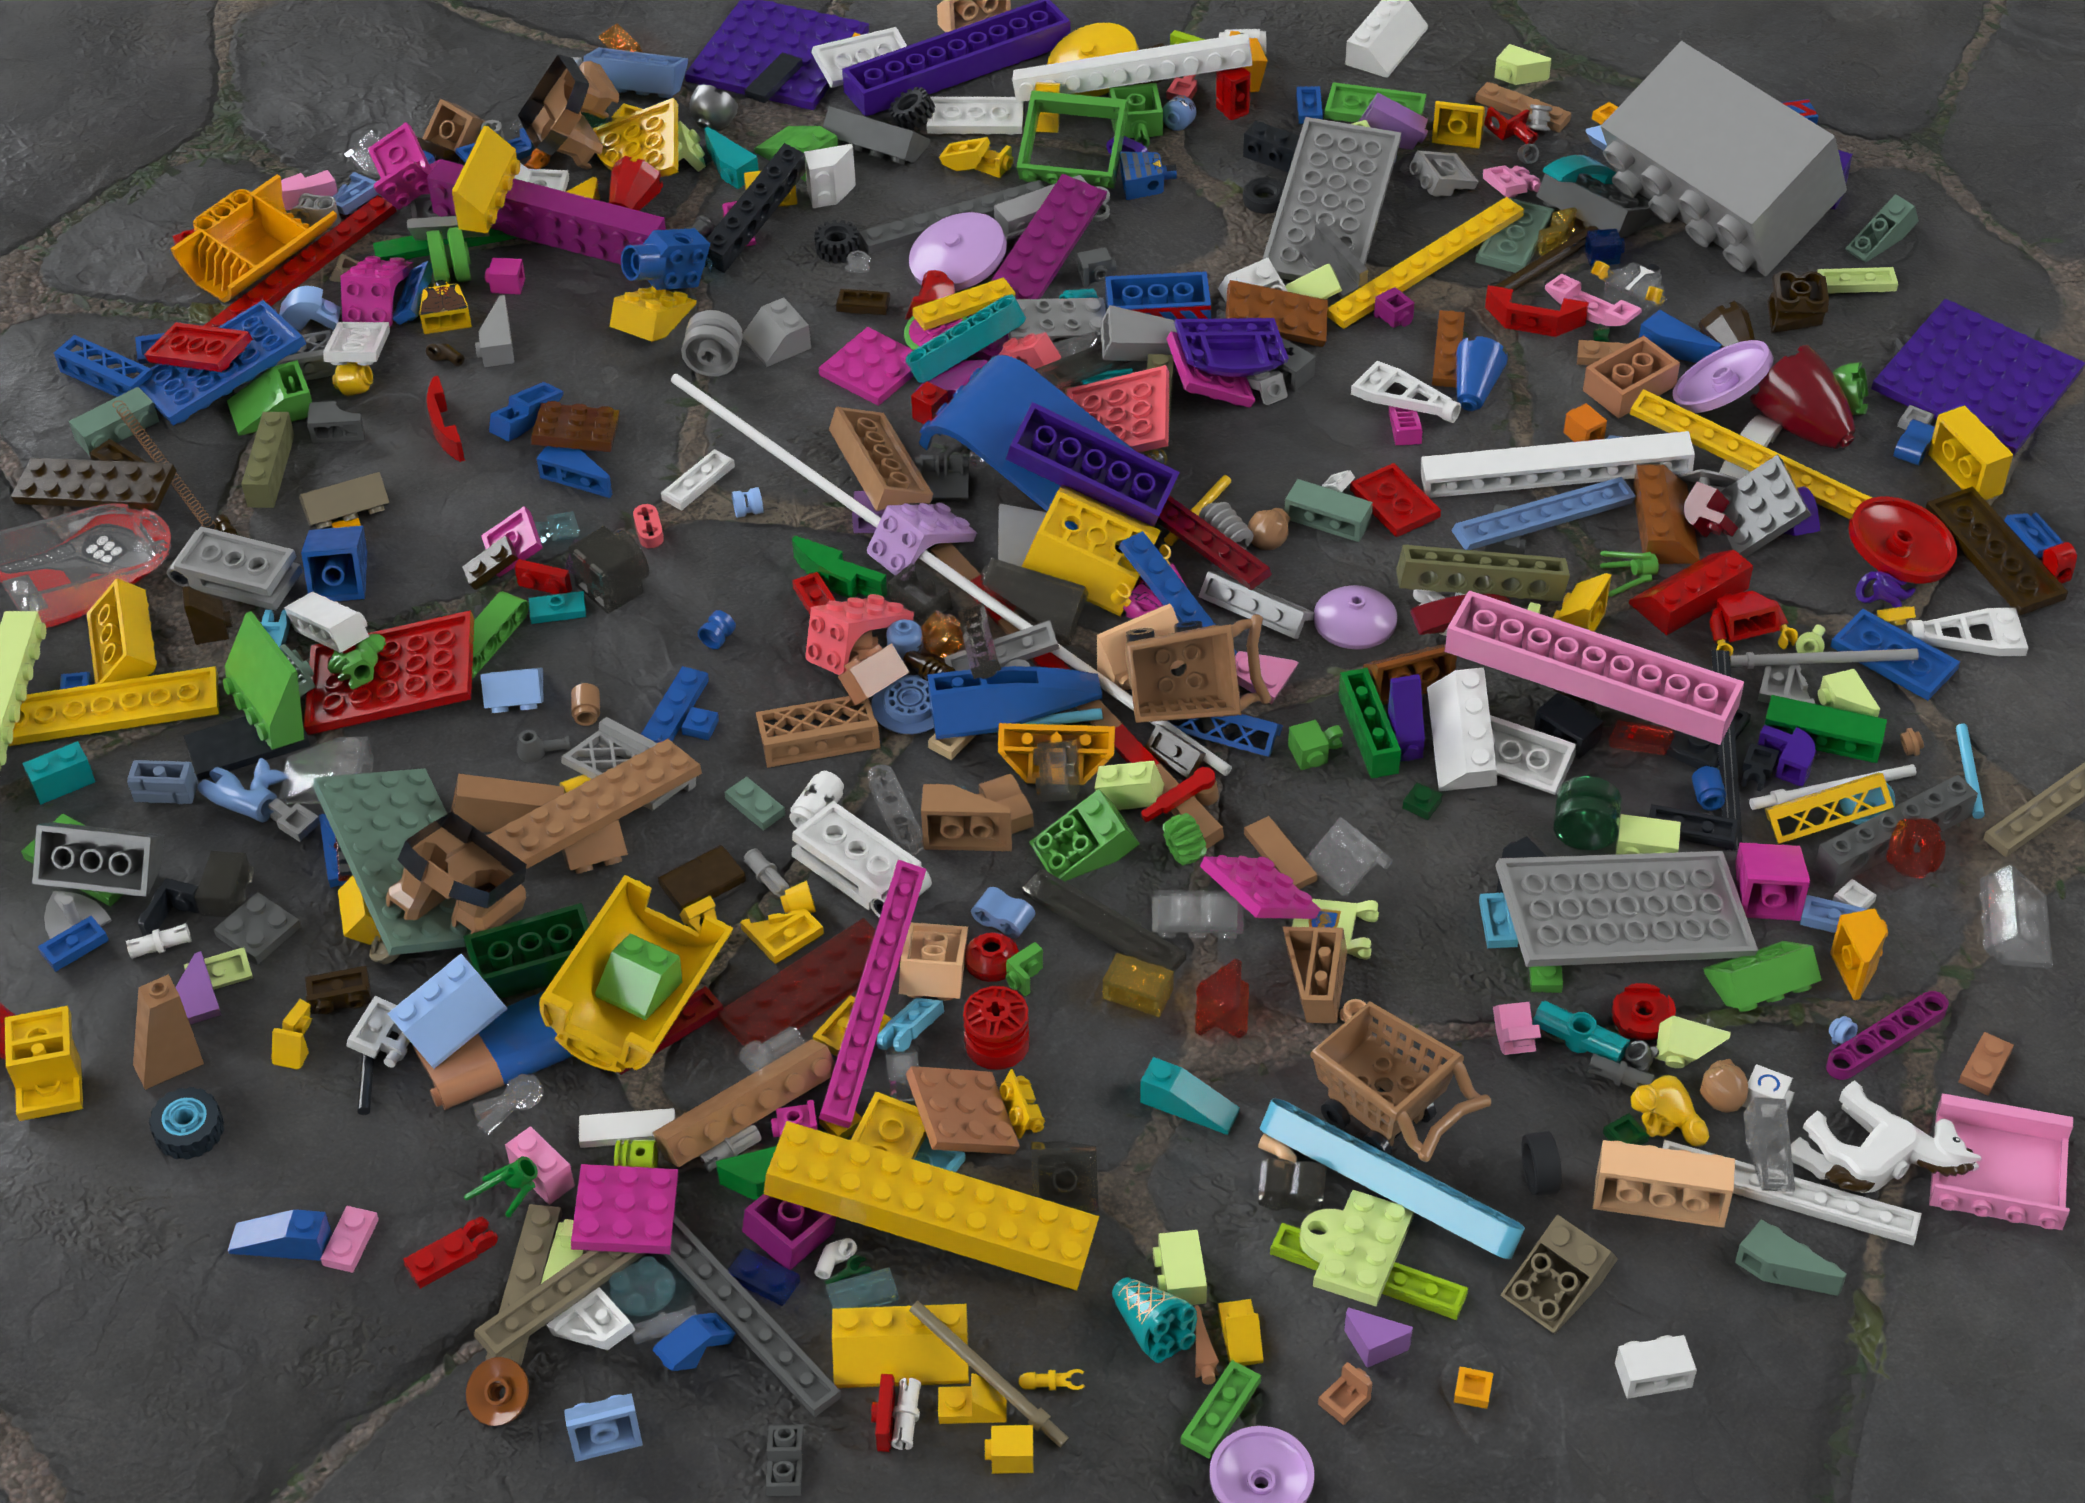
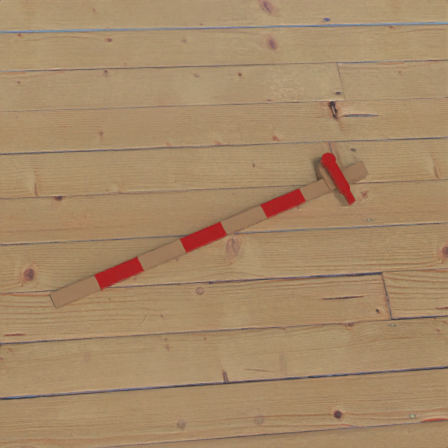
M940 543L930 549L931 554L1019 615L951 543ZM971 596L1007 635L1020 631ZM1051 652L1030 659L1037 667L1070 669L1060 658ZM1099 699L1075 707L1078 711L1102 708L1103 719L1092 720L1089 723L1092 726H1115L1114 749L1127 763L1155 762L1164 782L1163 794L1156 799V802L1141 811L1142 819L1145 822H1149L1158 815L1168 813L1169 811L1175 816L1188 813L1195 818L1196 823L1199 825L1206 842V849L1224 838L1223 827L1202 806L1212 805L1219 798L1215 773L1211 768L1201 767L1191 777L1179 784Z

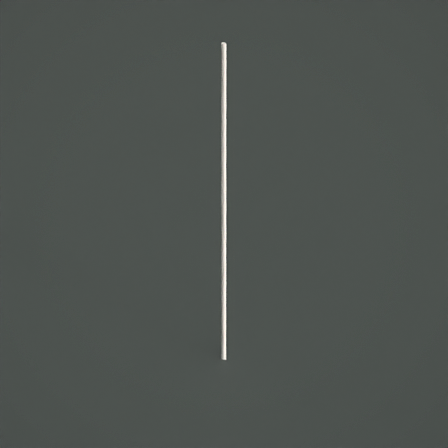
M678 374L672 376L671 382L877 528L881 518L686 379ZM927 550L918 557L1019 630L1033 626ZM1058 644L1060 649L1051 651V653L1077 671L1098 674L1101 688L1134 711L1132 695L1060 644ZM1150 722L1155 727L1157 724L1163 725L1206 753L1203 761L1224 776L1230 773L1232 766L1170 722Z

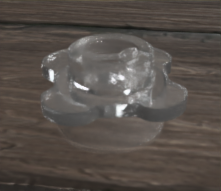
M853 251L848 255V265L845 267L847 272L866 273L870 271L868 264L871 262V257L865 252Z

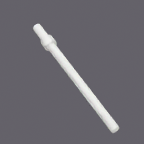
M1911 764L1878 772L1883 773L1887 782L1915 776L1916 767ZM1878 772L1789 791L1779 789L1771 791L1770 795L1751 798L1749 804L1752 810L1775 806Z

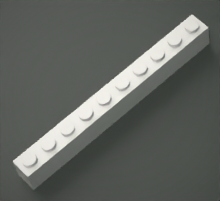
M1249 33L1017 69L1013 71L1012 79L1016 102L1029 101L1031 91H1035L1036 82L1060 83V93L1074 94L1252 66Z
M1689 431L1424 456L1421 457V479L1424 493L1429 498L1603 482L1618 477L1634 479L1636 465H1665L1675 475L1693 471L1695 453Z

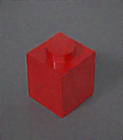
M928 381L925 382L911 395L912 419L922 424H925L928 420L932 421L937 416L936 413L945 402L948 403V391Z

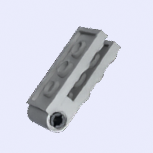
M201 526L193 533L168 568L167 575L175 584L181 587L189 586L204 593L276 611L303 570L300 564L294 563L297 557L294 549Z

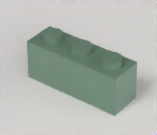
M139 387L69 421L75 441L89 456L92 450L108 439L118 443L134 435L117 413V407L120 413L127 410V408L123 407H128V410L135 416V419L138 420L143 429L159 422L154 402ZM130 414V415H128L127 417H125V419H128L129 417H131L132 414ZM132 417L131 419H129V420L127 421V423H129V422H131L132 420H134V417ZM135 420L134 422L130 423V426L135 424L137 421ZM137 423L132 429H135L139 424Z
M1297 479L1285 498L1284 511L1291 518L1290 521L1360 542L1371 523L1373 502Z

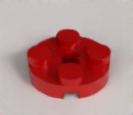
M1636 983L1625 987L1624 992L1615 996L1612 1007V1018L1618 1027L1619 1034L1625 1038L1639 1040L1658 1039L1660 1023L1676 1014L1673 999L1669 995L1667 998L1664 994L1660 993V988L1647 983ZM1640 1008H1645L1646 1012L1651 1014L1641 1015L1638 1012Z

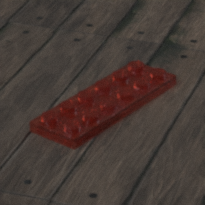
M862 918L718 1011V1020L754 1057L758 1056L858 990L876 929Z

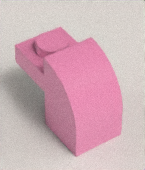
M1530 1002L1494 1006L1496 1033L1502 1053L1509 1055L1536 1052L1535 1039L1540 1038L1541 1034L1539 1025L1532 1024Z

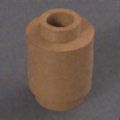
M589 683L576 685L571 691V714L579 725H592L600 716V691L595 685Z

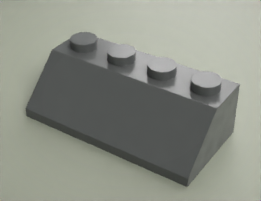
M830 106L823 124V128L837 135L838 146H841L842 142L852 144L855 151L862 152L864 148L870 150V155L883 159L884 155L891 156L890 161L904 165L905 161L915 163L931 142L930 139L914 131Z
M56 822L36 825L32 884L147 897L163 863L165 834Z

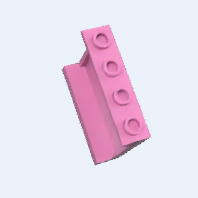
M1942 1093L1936 1111L1935 1124L1941 1119L1950 1120L1954 1124L1958 1136L1965 1143L1966 1148L1972 1149L1973 1153L1981 1156L1982 1159L1976 1162L1979 1165L1977 1170L1968 1171L1964 1175L1957 1174V1176L1949 1175L1945 1177L1939 1172L1936 1174L1931 1173L1929 1206L1940 1207L1949 1211L1956 1210L1972 1213L1980 1217L1988 1216L2004 1219L2012 1223L2031 1224L2045 1229L2063 1230L2070 1208H2066L2068 1141L2073 1129V1117Z

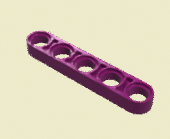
M1928 991L1833 1049L1829 1053L1827 1060V1072L1830 1076L1839 1080H1846L1940 1022L1946 1015L1949 1005L1948 999L1937 991ZM1925 1003H1937L1941 1010L1932 1011L1925 1006ZM1911 1016L1917 1019L1919 1023L1917 1025H1909L1902 1018ZM1883 1030L1891 1031L1896 1038L1892 1040L1885 1039L1879 1032ZM1858 1045H1867L1873 1052L1863 1054L1856 1047ZM1837 1059L1845 1060L1850 1067L1846 1069L1838 1068L1833 1061Z

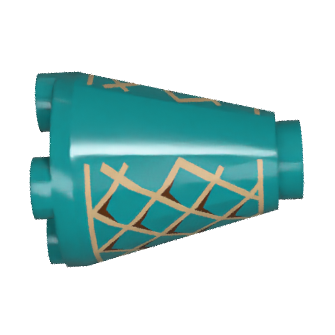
M1129 1277L1123 1278L1115 1284L1112 1290L1115 1305L1142 1351L1155 1363H1161L1181 1349L1187 1350L1194 1344L1196 1340L1194 1331L1198 1318L1196 1309L1189 1302Z

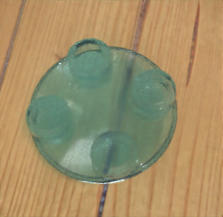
M644 1257L621 1272L614 1273L609 1281L611 1301L621 1312L632 1316H646L660 1311L672 1300L676 1289L675 1279L671 1271L657 1263V1260L653 1257Z

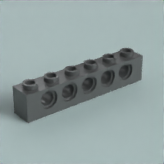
M1956 775L1819 845L1814 869L1834 888L1971 817L1978 793L1959 775Z

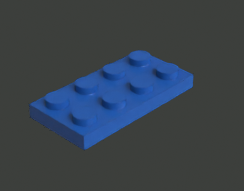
M1862 609L1832 639L1830 646L1837 651L1918 649V660L1859 663L1927 701L1949 680L1960 665V661L1865 609Z

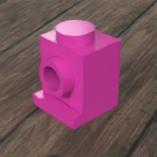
M807 1100L806 1105L776 1109L777 1118L771 1119L773 1138L781 1137L786 1121L818 1130L813 1100Z

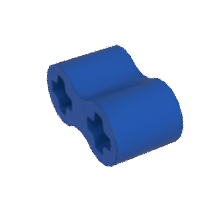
M1912 419L1905 433L1900 437L1893 456L1920 466L1929 451L1935 427Z

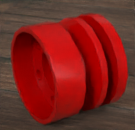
M990 986L979 989L965 1003L963 1011L965 1049L969 1058L977 1065L993 1070L1010 1068L1022 1061L1029 1051V1009L1025 999L1017 991L1005 986Z

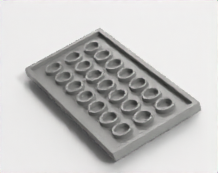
M1305 117L1263 255V259L1269 258L1280 278L1295 281L1316 270L1300 253V247L1315 239V225L1322 221L1329 226L1365 266L1400 145L1401 132Z
M1723 851L1499 858L1495 865L1526 967L1724 959L1755 956L1758 952Z

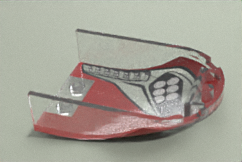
M128 504L98 505L1 530L0 582L18 611H38L41 622L45 623L46 628L59 625L87 614L116 578L134 585L162 565L171 551V533L168 525L160 516L145 508L142 512L129 509Z

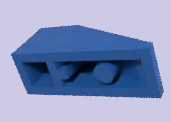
M1662 310L1657 311L1640 326L1639 338L1645 336L1674 359L1697 363L1722 348V344Z
M545 446L536 458L539 475L542 479L611 498L613 495L610 476L580 449Z
M289 1210L236 1223L228 1252L229 1254L321 1261V1257L331 1239L332 1231L325 1212Z

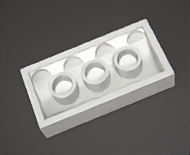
M1490 715L1497 775L1555 795L1575 758L1576 744Z

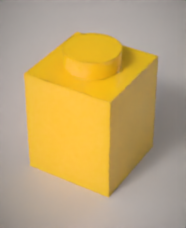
M1033 1425L991 1426V1439H985V1460L992 1461V1474L1034 1473Z

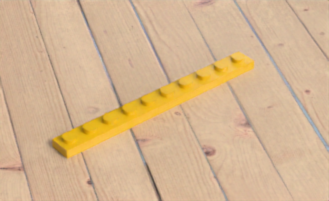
M1508 197L1503 198L1328 307L1327 317L1345 329L1374 310L1376 296L1394 287L1404 292L1523 217L1524 208Z
M1644 389L1631 407L1630 415L1668 433L1689 431L1693 445L1750 472L1778 454L1783 460L1796 487L1806 486L1813 494L1817 504L1848 519H1851L1856 508L1862 502L1872 498Z

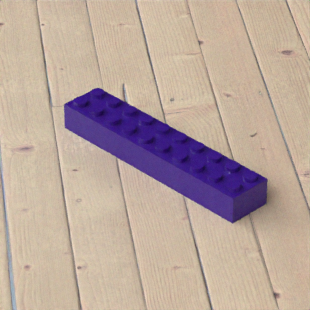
M1038 0L843 68L844 93L865 117L891 108V103L896 102L894 99L901 97L902 92L907 93V90L910 88L913 91L914 87L919 89L922 87L928 94L936 93L945 88L1050 52L1065 36L1071 33V23L1051 0Z

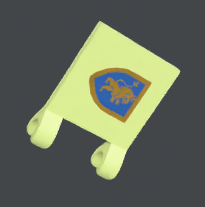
M1312 899L1321 909L1316 919L1293 920L1292 927L1343 928L1347 953L1365 960L1371 956V940L1365 937L1352 940L1355 920L1357 916L1368 922H1376L1379 916L1378 903L1373 900L1350 903Z

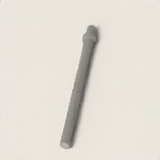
M1918 649L1760 655L1746 652V655L1730 656V667L1746 666L1747 669H1754V666L1918 660L1919 652Z

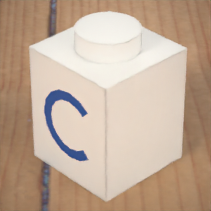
M1756 1064L1748 1081L1749 1092L1745 1104L1742 1106L1778 1120L1782 1109L1788 1110L1792 1103L1795 1092L1790 1091V1086L1793 1078Z

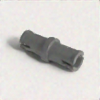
M1595 1053L1592 1056L1587 1071L1588 1073L1614 1081V1085L1620 1086V1084H1624L1635 1089L1638 1086L1649 1085L1654 1077V1074L1627 1066L1628 1062L1621 1061V1063L1598 1056Z

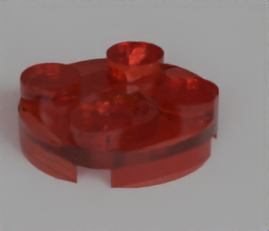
M1925 818L1901 819L1890 838L1889 849L1886 854L1888 862L1893 864L1899 873L1907 877L1923 878L1929 872L1934 873L1942 864L1946 851L1945 841L1941 840L1939 832H1942L1940 827L1932 820ZM1918 841V846L1921 847V850L1914 853V845Z

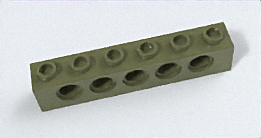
M1414 545L1402 546L1396 570L1399 588L1467 594L1470 590L1479 594H1495L1504 597H1515L1517 599L1527 598L1544 601H1562L1570 577L1566 558Z

